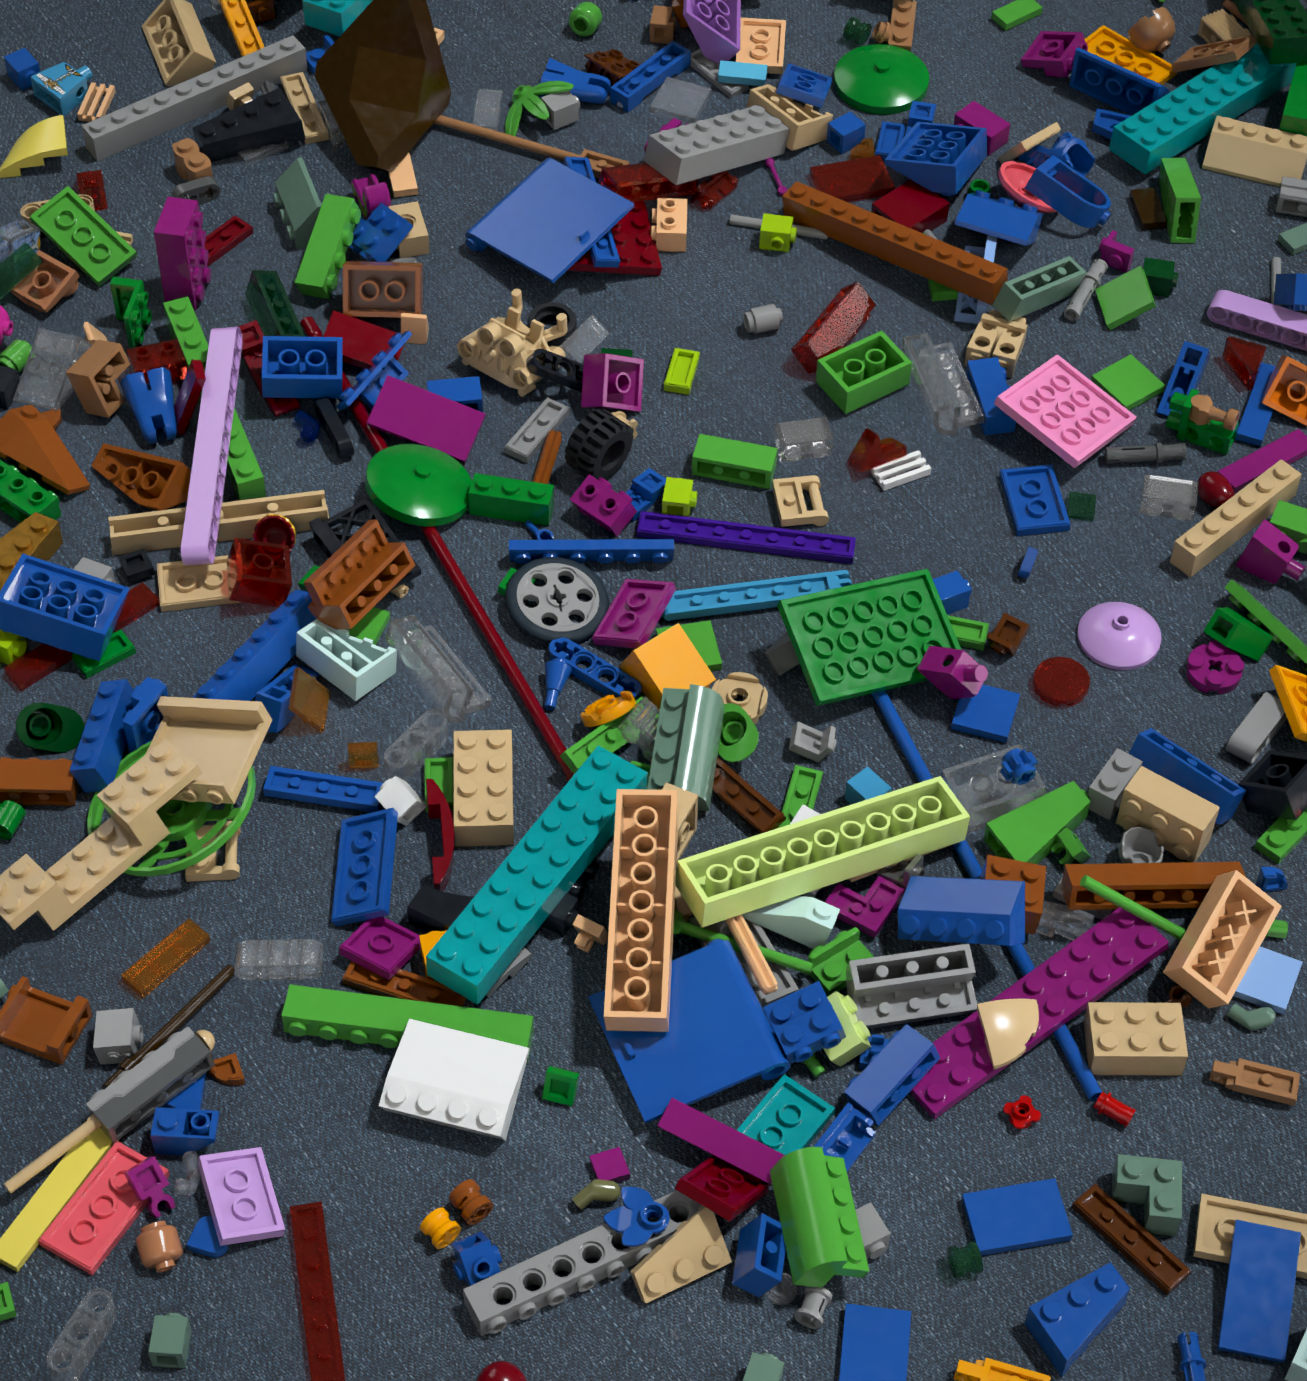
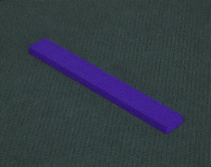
M641 511L637 528L638 538L674 539V542L847 564H853L856 537Z

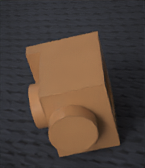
M654 5L650 21V42L669 44L674 41L676 17H672V7Z

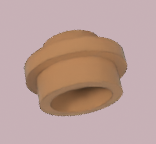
M879 21L876 24L872 33V39L877 44H882L883 41L887 42L892 33L890 23Z

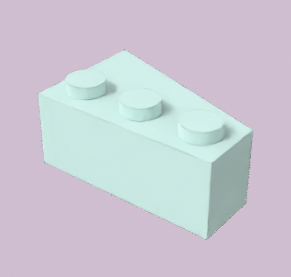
M318 619L296 632V657L355 701L396 673L397 649L381 648L374 645L371 639L366 637L363 640L349 635L348 630L334 629Z

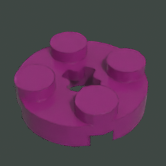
M1213 640L1209 644L1196 647L1189 654L1186 674L1189 682L1198 690L1206 693L1212 690L1218 691V694H1226L1233 691L1239 685L1245 665L1236 652L1217 640ZM1210 666H1216L1220 668V672L1217 670L1211 671L1209 668Z

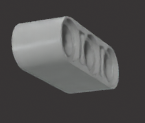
M1265 692L1231 736L1226 746V751L1253 764L1287 719L1280 699Z

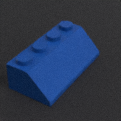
M1079 47L1075 49L1069 87L1130 115H1134L1170 92L1169 89L1155 81Z
M911 876L898 907V939L1006 946L1024 943L1025 881Z

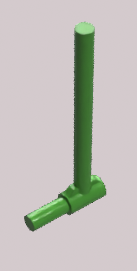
M1087 875L1082 877L1080 886L1181 941L1186 932L1184 928Z
M674 910L673 934L682 933L707 942L715 939L727 940L731 943L734 951L741 952L734 937L687 923L683 919L682 914L678 910ZM759 946L766 961L805 974H811L814 963Z

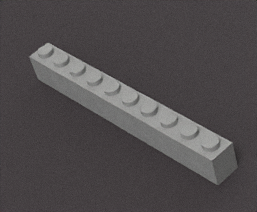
M292 35L82 125L85 147L97 161L226 106L229 92L248 82L254 88V93L261 91L260 86L266 80L275 85L280 83L281 76L308 71L305 47Z

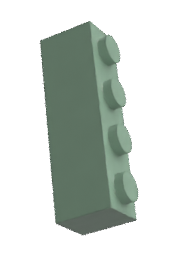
M1068 256L1005 282L992 305L1009 322L1074 295L1087 272Z

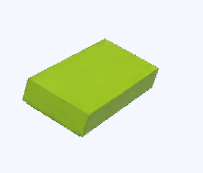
M680 348L674 349L664 382V391L690 394L700 359V352Z

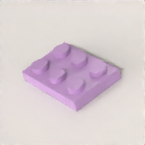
M261 1147L199 1156L197 1164L220 1246L284 1235L285 1226Z

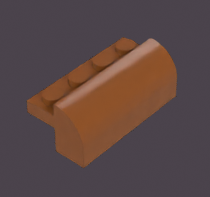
M368 520L303 582L313 600L308 605L311 613L320 622L334 629H352L416 566L405 542L388 543L378 520Z

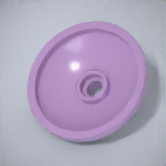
M1106 602L1090 608L1082 616L1077 629V639L1082 651L1095 663L1114 670H1132L1148 664L1157 655L1161 644V631L1155 619L1140 607L1125 602Z

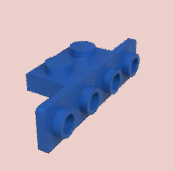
M409 330L402 334L399 332L394 334L387 342L389 347L385 352L381 350L373 357L371 361L374 364L370 369L365 368L355 378L357 383L354 387H348L339 396L341 401L336 406L339 410L349 407L358 396L373 409L387 375L402 381L407 377L409 372L393 356L412 336Z

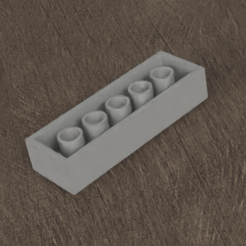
M753 105L749 108L735 110L731 113L717 115L713 118L699 120L691 124L681 125L649 135L644 161L675 185L784 154L790 128L783 124L780 119L765 111L763 107Z

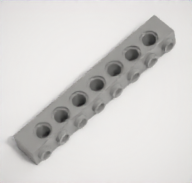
M676 1190L653 1201L666 1207L670 1220L668 1227L663 1232L651 1236L645 1244L636 1247L628 1246V1248L623 1250L614 1248L615 1245L622 1244L623 1233L612 1230L605 1223L463 1289L464 1305L481 1336L488 1333H498L507 1324L517 1319H528L537 1310L547 1305L555 1306L560 1304L568 1295L577 1291L585 1292L591 1289L596 1282L607 1277L615 1278L622 1274L626 1268L640 1263L659 1244L662 1245L676 1232V1228L681 1223L672 1221L673 1218L681 1217L687 1222L698 1211L697 1208L701 1204ZM650 1217L648 1221L657 1222L659 1219L657 1217ZM593 1257L597 1258L599 1261L596 1263H587L584 1260ZM559 1271H566L570 1273L566 1277H558L557 1275H555ZM529 1285H538L539 1287H541L536 1291H529L526 1289V1287H528ZM503 1298L511 1301L506 1305L496 1303V1301Z

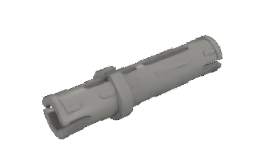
M1095 259L1092 262L1090 269L1084 276L1069 305L1064 310V316L1068 320L1077 321L1091 295L1095 289L1100 287L1101 278L1108 269L1105 261Z

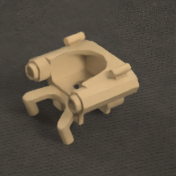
M514 289L511 292L512 306L508 308L507 318H491L489 323L462 338L457 344L458 354L463 358L462 363L465 366L470 364L472 367L506 386L519 389L518 394L523 397L536 388L535 383L542 379V377L533 374L528 369L526 364L528 356L536 349H545L566 357L562 348L557 346L549 347L547 342L564 336L568 331L567 316L564 313H559L556 316V326L544 330V324L535 319L531 321L530 328L525 326L520 319L523 310L522 292L520 289Z

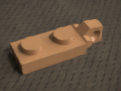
M1239 1058L1238 1061H1230L1229 1064L1214 1060L1209 1080L1225 1084V1088L1232 1089V1091L1294 1106L1297 1101L1300 1074Z

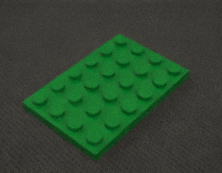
M928 569L783 599L777 604L816 706L927 681L928 679L917 668L929 646L961 650Z

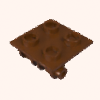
M615 49L584 54V57L589 59L585 64L587 72L608 78L611 81V86L640 66L638 62L628 60L623 56L622 52Z

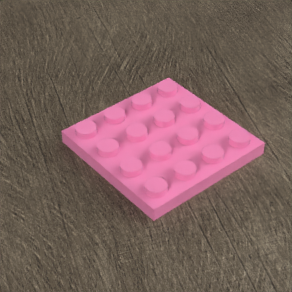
M1058 354L1001 393L994 402L1005 414L1010 416L1073 468L1079 466L1131 427L1137 419L1134 414Z

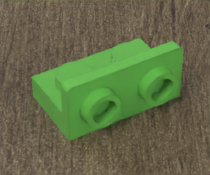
M857 927L852 928L848 932H840L833 941L825 946H817L808 956V962L814 963L810 976L815 982H820L827 996L846 987V969L849 961L874 957L860 942V931Z

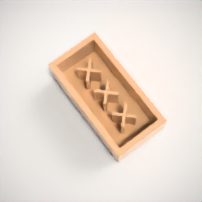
M1237 870L1217 875L1163 973L1207 1008L1229 1004L1282 906Z

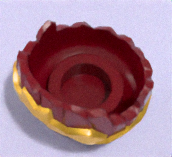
M268 514L256 522L253 531V542L257 551L262 556L268 559H279L290 553L294 547L296 531L293 524L286 517Z

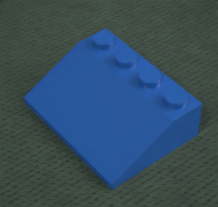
M917 121L885 158V165L931 192L941 193L944 196L956 195L987 156V128Z
M22 554L0 591V629L4 632L29 638L32 641H38L61 650L100 661L109 644L130 588Z

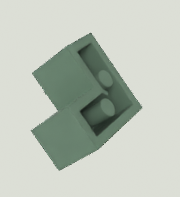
M1118 1154L1112 1172V1199L1118 1202L1144 1204V1228L1150 1234L1175 1237L1177 1235L1182 1220V1161Z

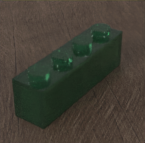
M252 270L245 295L264 336L305 337L277 271Z

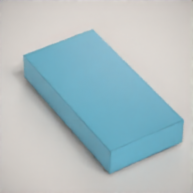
M720 60L718 82L763 86L766 84L768 65Z

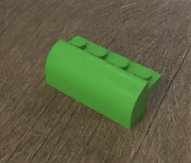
M822 1147L802 1148L783 1156L770 1170L793 1284L822 1288L834 1275L863 1278L869 1272V1267L844 1158L826 1156L823 1153Z

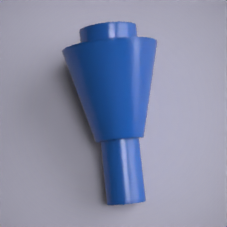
M555 658L545 663L547 695L544 708L550 711L555 710L558 695L561 693L572 672L571 666L563 659Z

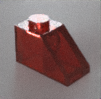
M102 170L76 173L79 193L92 197L95 210L108 209Z

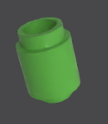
M14 340L0 354V366L18 370L19 374L34 359L32 346L27 341Z

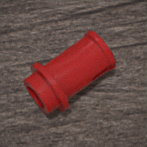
M1102 1092L1093 1107L1098 1110L1097 1114L1101 1115L1103 1113L1121 1123L1124 1127H1127L1136 1109H1132L1111 1097V1092L1108 1094Z

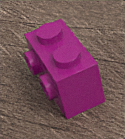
M589 474L569 500L578 511L618 537L637 512L631 504L633 499L621 490L619 493L612 490L613 486L604 478L599 477L597 480Z

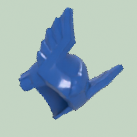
M1065 132L1060 135L1051 149L1036 145L1019 156L1021 161L1037 168L1054 155L1084 177L1089 173L1095 162V157L1090 153L1085 142L1072 136L1071 132Z

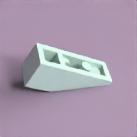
M795 896L742 915L746 920L814 949L820 945L825 946L840 909L813 897Z

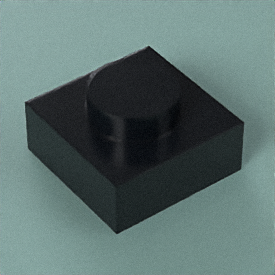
M145 549L118 557L119 564L128 583L155 575L154 567Z

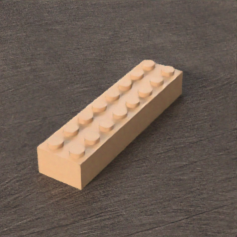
M617 789L604 1002L606 1031L669 1032L679 819L677 790Z

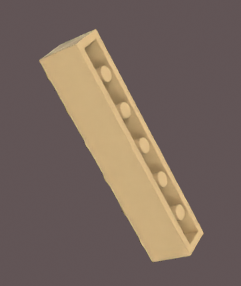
M1282 459L1175 540L1170 563L1191 578L1264 519L1273 514L1279 500L1288 502L1296 496L1302 474Z

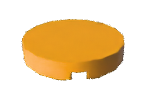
M620 691V697L615 698L614 695H607L596 700L586 707L585 712H581L580 717L585 727H594L619 718L635 706L636 701L630 691Z

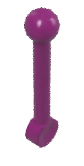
M768 158L765 160V165L770 168L778 186V195L782 197L788 189L780 181L774 167V160Z

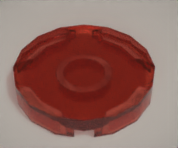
M1060 656L1048 658L1035 669L1033 679L1034 690L1043 701L1053 706H1060V704L1074 706L1083 701L1088 694L1090 677L1081 663L1071 658Z

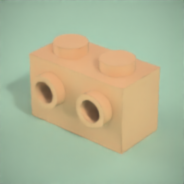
M657 198V208H652V223H657V226L652 225L651 238L656 241L657 250L686 252L687 199Z

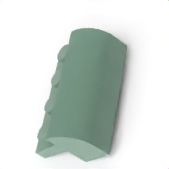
M690 684L689 689L663 688L647 790H662L667 782L697 794L699 811L710 810L725 709L723 699L716 691Z

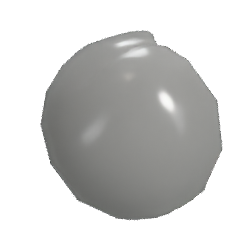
M1143 827L1130 828L1124 832L1118 849L1119 858L1122 863H1161L1164 847L1159 846L1157 842V834Z

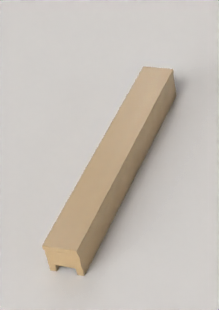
M324 490L224 502L221 507L217 542L253 538L256 522L268 514L286 517L293 524L296 532L311 530L310 521L319 517L323 522L329 518ZM186 507L108 517L112 556L129 554L141 549L152 551L181 547Z

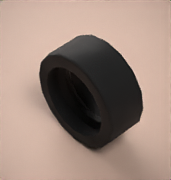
M556 302L543 303L536 306L530 311L528 316V328H530L533 319L541 323L557 321L556 316L559 313H564L567 316V333L562 337L548 341L547 344L549 347L557 346L562 349L569 346L577 334L576 315L572 309Z

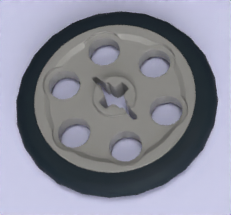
M561 557L540 558L523 565L512 575L505 592L507 610L519 629L530 637L549 644L552 640L562 637L570 639L575 643L591 637L609 609L608 594L598 576L585 565ZM563 575L569 576L573 582L564 584L559 581L558 577ZM540 578L545 581L546 585L538 587L531 580ZM554 593H556L555 596L556 598H558V601L562 602L560 609L559 603H557V601L553 599ZM585 593L592 600L582 602L577 598V595ZM532 599L537 602L538 606L529 608L524 605L523 601ZM577 614L583 618V622L574 623L569 619V616ZM546 617L553 618L556 624L554 626H547L542 622V619Z

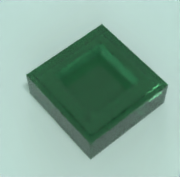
M1069 492L1068 517L1093 521L1096 495Z

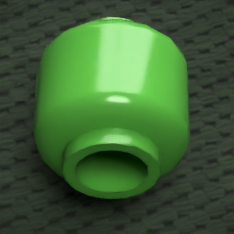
M591 2L578 4L570 13L568 19L569 26L579 36L587 37L592 35L602 22V13L599 7Z

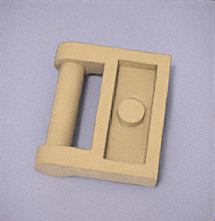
M811 475L772 480V489L781 527L804 524L824 526L829 522L828 512L824 510L819 491L821 484L818 476ZM803 489H806L810 494L813 507L811 511H807L802 492Z
M232 821L225 822L219 832L204 844L202 848L209 845L222 834ZM203 825L196 831L198 839L205 836L214 825ZM241 826L225 844V864L217 866V851H215L204 860L186 868L185 876L187 882L232 880L239 877L240 866L237 864V839L241 833ZM192 853L186 854V858L191 856Z

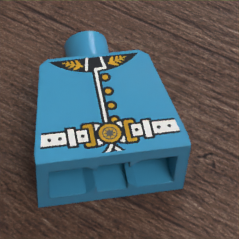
M62 62L30 78L34 96L64 117L84 100L88 91L87 81L93 75L86 65L75 70L67 63Z

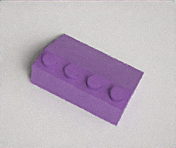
M684 0L683 16L703 55L716 64L720 63V60L729 61L740 51L741 0Z

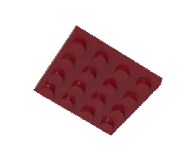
M627 199L633 202L635 207L611 228L620 258L618 268L594 267L588 250L567 271L660 276L662 265L655 240L651 238L652 228L644 200Z

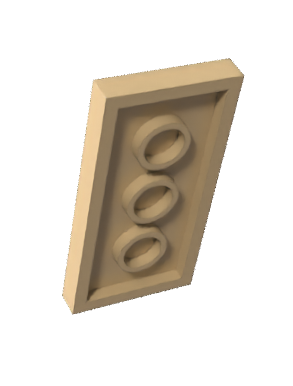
M1201 1194L1193 1257L1229 1264L1235 1220L1301 1232L1296 1277L1307 1279V1214Z

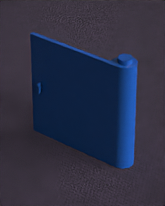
M546 158L465 233V243L472 251L477 250L479 252H483L489 246L554 283L635 206L633 202L558 161Z
M712 940L705 947L672 961L669 1032L606 1031L604 1021L605 990L588 997L645 1124L661 1118L671 1098L686 1105H691L757 1075H761L763 1080H773L782 1076L790 1069L791 1065L731 943L727 940Z

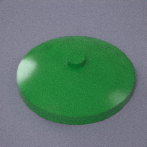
M872 44L855 48L841 57L834 71V87L840 98L853 108L871 114L890 115L910 110L912 101L921 102L925 98L929 86V72L924 62L912 52L892 45Z
M418 444L394 445L378 452L368 464L365 475V487L369 497L379 509L399 521L417 526H440L459 519L469 507V490L472 483L470 475L457 460L438 449Z

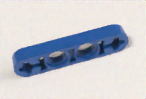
M562 637L550 642V661L555 658L565 660L571 666V674L596 690L606 696L614 695L615 698L621 696L620 691L633 690L634 693L632 694L635 701L641 697V684L635 678L570 639ZM580 661H587L591 666L581 669L576 664ZM608 674L614 679L611 682H602L599 680V677Z

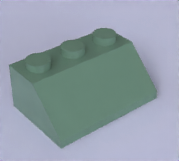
M300 157L275 182L276 193H273L275 207H280L282 224H287V237L289 241H294L297 250L307 248L322 205L303 158Z

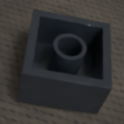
M1269 750L1238 783L1239 786L1246 789L1243 801L1247 812L1296 820L1307 808V756Z

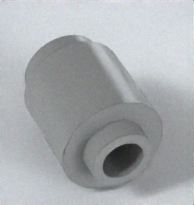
M774 304L749 309V312L743 314V320L748 333L758 334L779 329L780 323L783 322V316L780 308H776Z

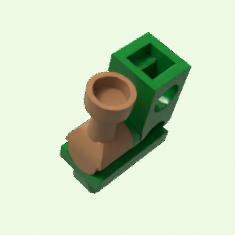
M1191 389L1188 396L1175 392L1170 400L1169 409L1172 410L1168 415L1165 427L1177 430V439L1184 441L1186 438L1191 443L1227 455L1236 438L1240 411L1231 408L1228 412L1218 409L1213 406V402L1208 395H1199V391Z

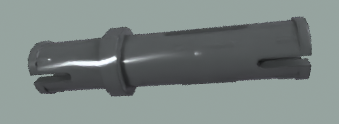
M1155 442L1154 445L1105 447L1104 451L1106 464L1155 461L1158 464L1167 460H1185L1187 455L1185 443L1162 445L1161 442Z

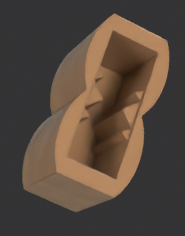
M186 138L172 144L175 169L181 178L189 182L206 176L213 177L211 161L205 154L199 151L195 141Z

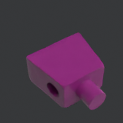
M1265 519L1252 536L1236 564V567L1272 584H1276L1283 573L1298 581L1306 569L1304 565L1292 559L1299 548L1298 544Z
M937 646L928 647L917 668L921 674L950 700L975 697L988 676L987 668L984 665H979L965 651Z

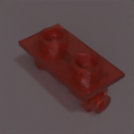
M730 170L713 174L710 177L712 181L708 184L704 181L694 190L696 195L691 203L698 199L701 208L705 210L707 208L711 209L723 197L737 188L738 179L728 173Z

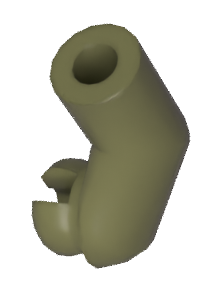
M594 1179L572 1199L583 1210L594 1200L606 1202L617 1200L620 1197L621 1189L614 1181Z

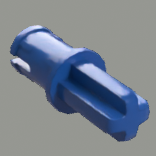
M1186 1332L1179 1334L1177 1341L1182 1359L1179 1367L1184 1372L1185 1381H1206L1204 1373L1206 1361L1201 1356L1199 1335L1196 1332H1189V1345Z

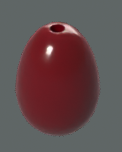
M1206 472L1197 480L1196 490L1199 497L1214 508L1220 507L1235 495L1230 482L1218 472Z

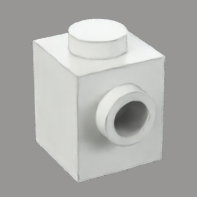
M397 776L385 781L381 785L380 791L375 795V798L385 809L394 808L398 812L397 822L405 826L427 807L426 803L411 786Z

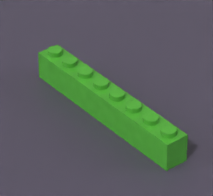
M289 984L282 1012L284 1032H289L292 1035L319 1036L325 1040H350L356 1044H381L387 1048L399 1046L409 1019L527 1047L530 1050L534 1034V1019L531 1015Z

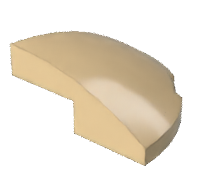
M1004 999L977 1004V1013L985 1034V1045L993 1069L1003 1067L1015 1061L1026 1051L1025 1044L1031 1035L1032 1037L1036 1035L1039 1022L1037 1000Z

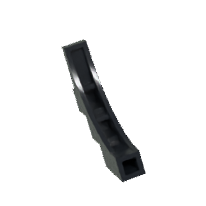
M597 856L546 918L541 927L563 937L570 928H574L572 924L577 915H581V912L578 911V901L583 895L585 884L588 879L592 880L596 876L599 869ZM422 885L407 906L408 921L410 924L427 932L448 930L475 896L446 893Z

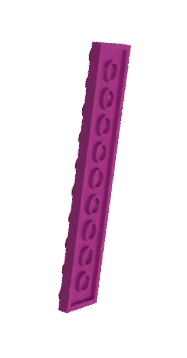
M1119 907L991 1001L1004 999L1037 1000L1039 1010L1038 1028L1035 1037L1031 1035L1025 1044L1026 1051L1023 1053L1025 1054L1085 1010L1088 1002H1096L1168 949L1169 941L1151 924ZM977 1011L933 1042L940 1059L910 1093L936 1119L1008 1066L1005 1065L993 1069L985 1045V1034Z

